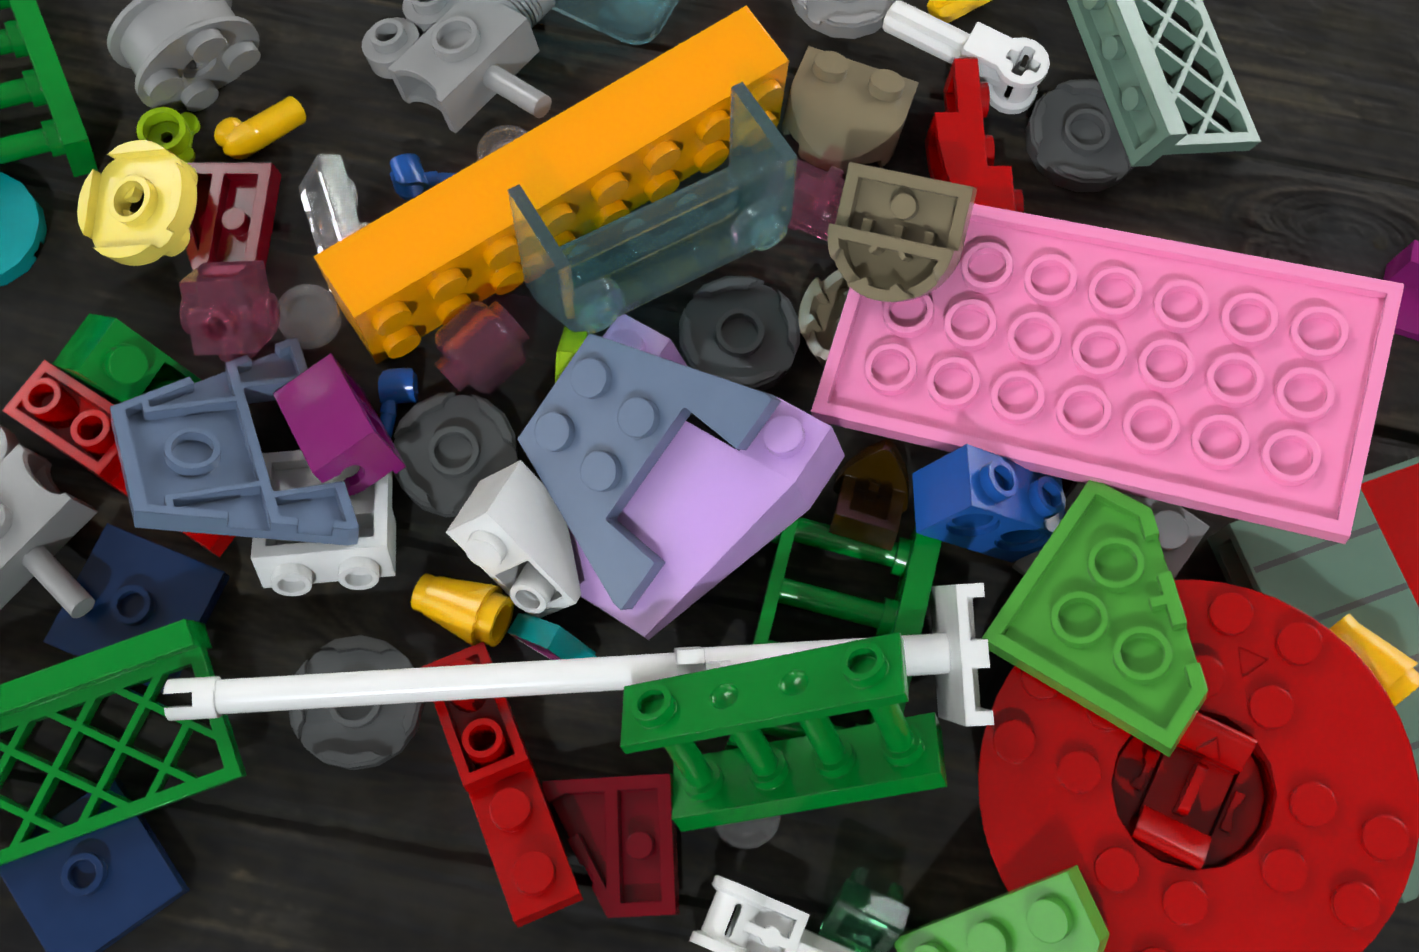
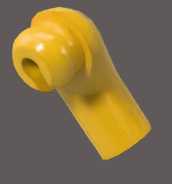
M288 96L244 122L236 117L223 119L215 128L214 138L216 143L223 147L225 155L233 159H247L306 122V114L299 101L292 96Z

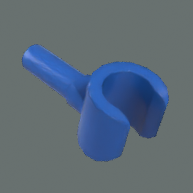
M401 154L390 160L392 170L390 177L395 192L404 200H411L456 174L438 173L437 171L424 172L420 158L416 154Z
M412 368L387 369L381 373L378 379V392L381 402L380 420L390 438H392L397 417V404L417 403L418 378Z

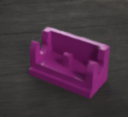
M331 353L273 393L312 473L322 483L339 476L347 467L358 465L360 466L359 471L344 480L348 494L351 496L364 491L391 471L397 474L406 467L366 393Z

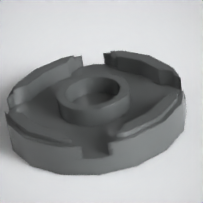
M1093 79L1068 80L1058 84L1055 90L1048 92L1046 95L1044 94L1035 103L1025 129L1026 150L1036 169L1054 185L1074 192H1100L1119 184L1134 168L1130 164L1098 81Z
M725 276L704 284L693 295V299L687 304L686 309L684 308L679 320V352L688 367L760 391L774 387L791 370L800 345L799 319L790 300L779 290L776 292L771 287L764 285L763 280L752 276Z
M455 392L438 393L417 403L399 421L394 434V445L406 465L404 469L395 474L404 494L422 510L446 518L458 515L480 480L518 461L517 439L505 414L487 399L473 394L470 397L467 395H456Z
M358 635L334 639L322 646V650L315 653L309 661L306 660L295 675L414 667L405 655L388 642ZM424 702L289 710L290 725L297 738L301 740L303 746L310 753L328 765L358 770L380 766L400 754L417 733L425 705Z

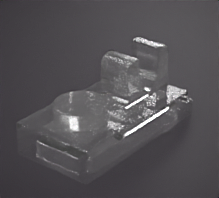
M317 154L298 189L317 252L320 253L370 223H359L356 214L358 205L357 189L354 182L348 179L341 155Z

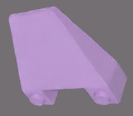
M622 312L617 315L603 335L604 338L687 366L670 338ZM778 398L781 400V403L748 449L738 451L685 421L618 516V521L666 563L633 609L620 610L612 602L568 527L581 589L580 597L647 640L651 639L811 508L845 457L832 426Z

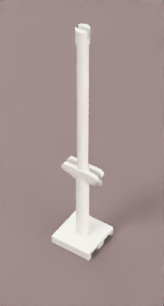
M984 583L932 586L930 592L932 634L902 636L907 676L935 675L938 717L966 727L994 725L993 710L980 707L978 668H990L988 639L975 638L973 598L985 597ZM866 638L717 647L674 648V653L221 679L219 676L168 679L163 694L192 692V705L164 708L167 720L179 721L220 718L222 714L624 690V686Z

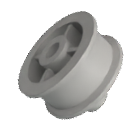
M133 0L117 16L107 36V48L112 58L119 65L132 69L136 75V93L141 101L151 108L169 107L178 109L186 107L191 112L203 110L216 101L219 96V88L234 81L243 72L251 69L261 57L258 50L260 40L257 30L251 22L233 13L231 10L232 0Z

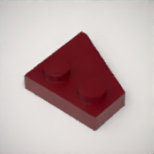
M188 163L195 168L198 174L196 185L197 205L189 227L190 240L186 249L194 275L205 285L263 286L282 174L273 163Z
M672 774L542 781L543 793L548 803L553 804L570 837L567 840L579 864L585 867L593 882L592 889L607 918L680 915L677 827L672 820Z

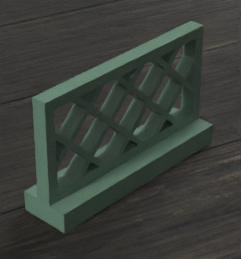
M1067 0L1132 167L1150 166L1162 155L1249 151L1261 142L1203 0H1160L1164 3L1162 10L1149 0ZM1173 11L1188 22L1193 34L1171 18ZM1142 20L1153 27L1150 35L1147 33ZM1162 35L1184 52L1181 59L1159 43ZM1194 60L1208 70L1213 83L1191 68ZM1162 69L1173 77L1169 85ZM1182 85L1204 101L1201 109L1179 93ZM1214 110L1228 119L1233 132H1229L1211 118ZM1182 119L1193 127L1190 134L1187 133Z

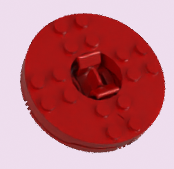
M1195 579L1174 580L1187 620L1186 628L1197 663L1200 662L1208 693L1206 700L1170 757L1018 667H1013L992 707L994 725H986L981 745L978 772L979 804L983 829L991 856L1008 892L1078 865L1110 933L1104 952H1363L1377 937L1393 914L1406 888L1415 861L1419 839V780L1412 747L1399 714L1387 692L1370 668L1351 647L1330 629L1305 612L1275 597L1241 586Z

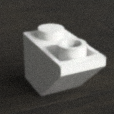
M521 460L480 480L446 533L465 551L467 557L474 564L480 566L510 596L513 603L526 613L542 618L576 604L581 596V589L568 525L544 484Z

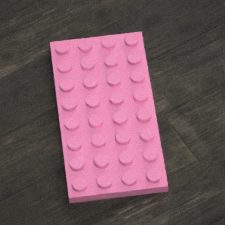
M974 204L959 263L952 275L939 288L923 297L904 302L873 300L849 288L811 414L827 424L947 452H953L969 444L1005 457L1029 471L1085 484L1088 480L1101 482L1119 492L1346 544L1352 531L1404 284Z

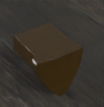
M884 439L858 452L845 464L835 478L833 490L838 493L829 533L891 551L899 531L902 512L906 511L908 506L909 477L906 465L892 440Z

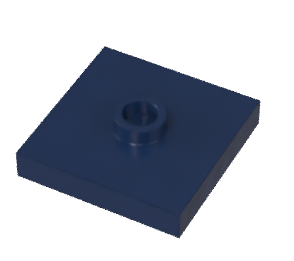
M107 523L77 578V582L95 600L93 608L80 618H72L62 607L43 642L79 657L183 619L205 623L206 625L230 576L224 571ZM183 670L169 674L167 680L178 679ZM150 682L144 683L143 685L149 686ZM166 682L164 683V685H163V687H162V689H161V691H160V692H162V693H164V687H165Z
M115 778L109 790L134 801L121 779ZM87 793L54 815L52 819L66 826L78 822L92 794ZM104 800L97 814L118 806ZM143 814L0 866V876L46 952H103L190 891ZM38 826L34 829L30 839L50 831Z

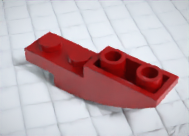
M956 58L953 60L943 89L945 112L934 113L925 139L930 178L976 188L977 193L974 204L1023 213V193L1021 189H1014L1012 166H993L995 157L994 139L992 135H985L983 118L987 117L989 111L990 91L987 82H980L978 58Z
M44 360L2 411L128 497L111 424L110 407L114 404ZM182 532L219 558L236 537Z
M481 642L422 667L489 664L493 662L485 643ZM507 697L435 701L434 705L463 787L469 794L514 923L519 928L584 900Z

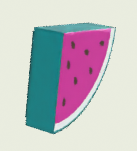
M518 613L507 632L550 660L597 657L595 656L596 652L561 626L528 613H524V615Z

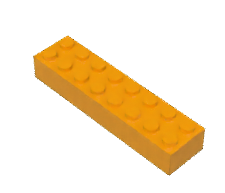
M746 5L313 257L339 308L376 364L388 357L392 359L402 357L419 345L421 337L441 325L448 327L463 321L472 313L476 304L495 293L503 295L513 291L524 282L527 274L546 262L555 264L563 261L577 249L581 241L598 231L607 233L616 229L625 222L631 211L648 201L657 203L666 199L678 188L681 181L698 171L708 173L716 169L727 159L731 151L749 141L751 144H755L767 138L777 128L780 120L789 60Z

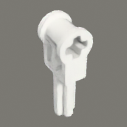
M901 0L894 2L890 6L883 21L882 28L885 32L950 64L956 58H978L980 82H987L989 85L990 105L1005 114H1019L1028 110L1036 98L1037 85L1042 82L1048 73L1050 65L1049 55L1041 44L1025 37L1011 38L980 22L976 23L971 34ZM1024 55H1028L1029 60L1026 67H1021L1020 64ZM1009 85L1013 89L1010 96L1006 98L1004 94Z
M715 875L712 882L716 893L701 930L693 931L689 940L714 952H857L805 929L810 914L718 875ZM737 905V908H736V910H735L734 916H733V918H732V921H731V923H730V926H729V928H728V931H727V933H726V935H725V931H726V929H727L728 923H729V921H730V918H731V916H732V913H733V911H734V908H735V906Z

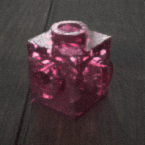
M264 260L202 263L179 282L182 295L180 321L183 330L191 336L195 356L219 355L220 360L225 362L245 355L253 358L277 332L280 324V306L276 295L269 292Z

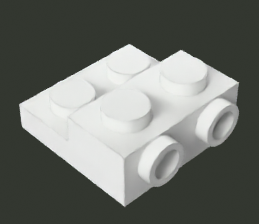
M301 450L262 453L273 491L344 481L347 477L356 474L360 469L358 465L347 467L339 476L322 483L312 473ZM393 471L364 491L349 496L359 525L358 544L347 546L252 538L251 560L263 588H272L275 592L285 596H300L309 592L312 584L339 581L346 588L365 590L374 587L378 583L379 577L396 576V520L392 510Z

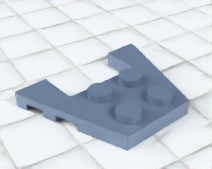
M589 333L517 440L612 602L620 610L633 609L666 562L618 521V516L690 414L693 413L734 448L747 450L779 406L781 400L772 394Z
M291 338L276 343L275 353L252 361L248 355L226 362L225 372L194 383L190 377L110 407L112 429L135 528L347 546L358 544L359 525L344 481L273 491L248 404L276 400L273 395L275 391L308 369L298 338Z

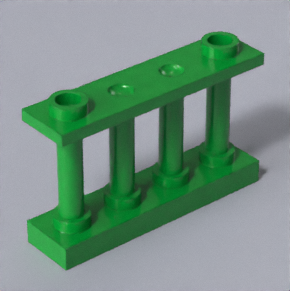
M0 0V10L11 8L15 20L3 22L5 29L0 30V56L15 53L16 58L29 56L33 69L22 71L24 78L0 83V109L33 102L34 107L47 105L52 119L40 121L42 128L0 138V164L51 152L53 158L66 155L74 177L90 174L92 169L98 171L87 133L36 0Z
M799 517L770 541L777 544L752 644L780 643L768 640L777 603L876 628L877 636L900 632L902 636L920 635L922 633L942 541L917 534L915 526L909 538L899 536L897 542H894L892 550L889 551L829 533V524ZM793 542L890 567V574L900 576L895 600L885 597L883 603L784 578ZM907 676L908 691L912 676ZM906 702L899 703V706L903 714ZM870 710L866 725L875 723ZM799 722L761 729L763 734L781 739L806 736ZM833 724L835 730L845 729V727ZM729 735L726 749L738 748L732 736Z
M900 632L624 686L620 747L625 754L665 748L674 762L672 820L681 832L947 787L942 729L935 712L904 717L899 703L909 702L904 640ZM869 709L875 723L835 730L829 716ZM799 722L806 736L768 742L761 729ZM731 735L738 748L702 755L694 741Z

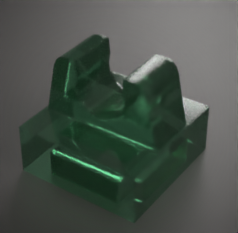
M857 867L850 878H846L827 909L818 934L857 952H889L904 931L910 911L909 907L903 905V888L893 882L886 894L882 895L864 886L868 870L863 867Z

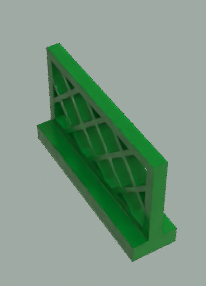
M183 619L0 684V735L16 730L10 742L0 738V751L4 752L0 759V790L17 759L48 773L30 808L0 794V808L24 819L11 845L0 850V866L247 776L227 714H222L220 718L209 719L211 727L199 722V719L176 721L182 724V727L165 760L133 745L150 710L165 716L164 708L168 706L157 702L156 699L169 674L192 666L195 677L215 676L207 650L212 649L205 623ZM150 682L144 695L130 689ZM116 693L139 704L121 739L89 725L103 698ZM83 706L77 718L64 713ZM47 718L72 728L54 763L23 749L36 723ZM194 730L216 741L224 766L223 769L199 777L176 766ZM84 734L115 748L98 784L66 769ZM127 755L159 769L146 797L135 801L109 790ZM171 775L185 782L163 790ZM60 780L92 794L78 822L67 826L43 815ZM104 800L118 806L97 814ZM36 825L50 831L30 839Z

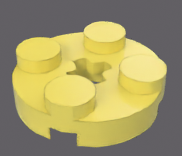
M135 140L115 147L107 154L114 158V160L105 167L102 173L92 169L82 186L78 200L77 215L78 224L83 235L92 239L96 251L123 265L141 266L155 262L164 255L169 257L179 255L189 244V227L197 205L196 185L198 174L195 168L152 141ZM144 193V201L139 210L135 213L131 212V204L140 201Z

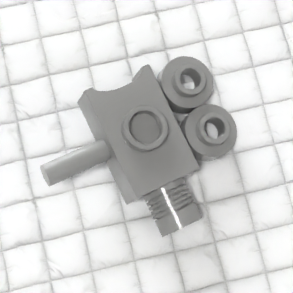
M403 0L402 10L406 19L399 17L386 18L375 23L366 32L362 40V51L376 75L386 79H393L405 102L409 104L412 102H423L439 109L449 129L454 133H457L496 94H499L533 116L542 118L551 108V98L515 75L540 51L532 28L555 6L556 2L555 0Z
M0 425V610L35 577L72 618H80L93 608L95 600L61 565L54 555L98 511L92 505L66 492L62 494L52 480L50 473L52 464L46 458L20 445L17 436L8 428Z

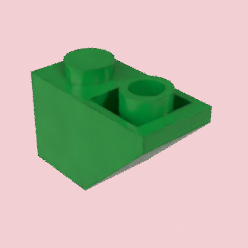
M91 313L88 314L52 363V365L114 405L190 377L194 383L202 381L117 318Z

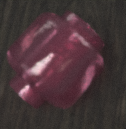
M472 301L436 332L434 342L443 356L434 365L459 392L469 384L479 393L490 394L524 365L527 360V352L523 343L529 339V336L497 301H494L489 307L485 303Z

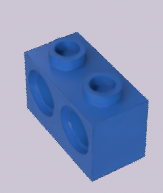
M969 444L912 473L917 534L1011 563L1041 550L1066 514V498L1063 491L1062 478L1029 471L1005 457Z

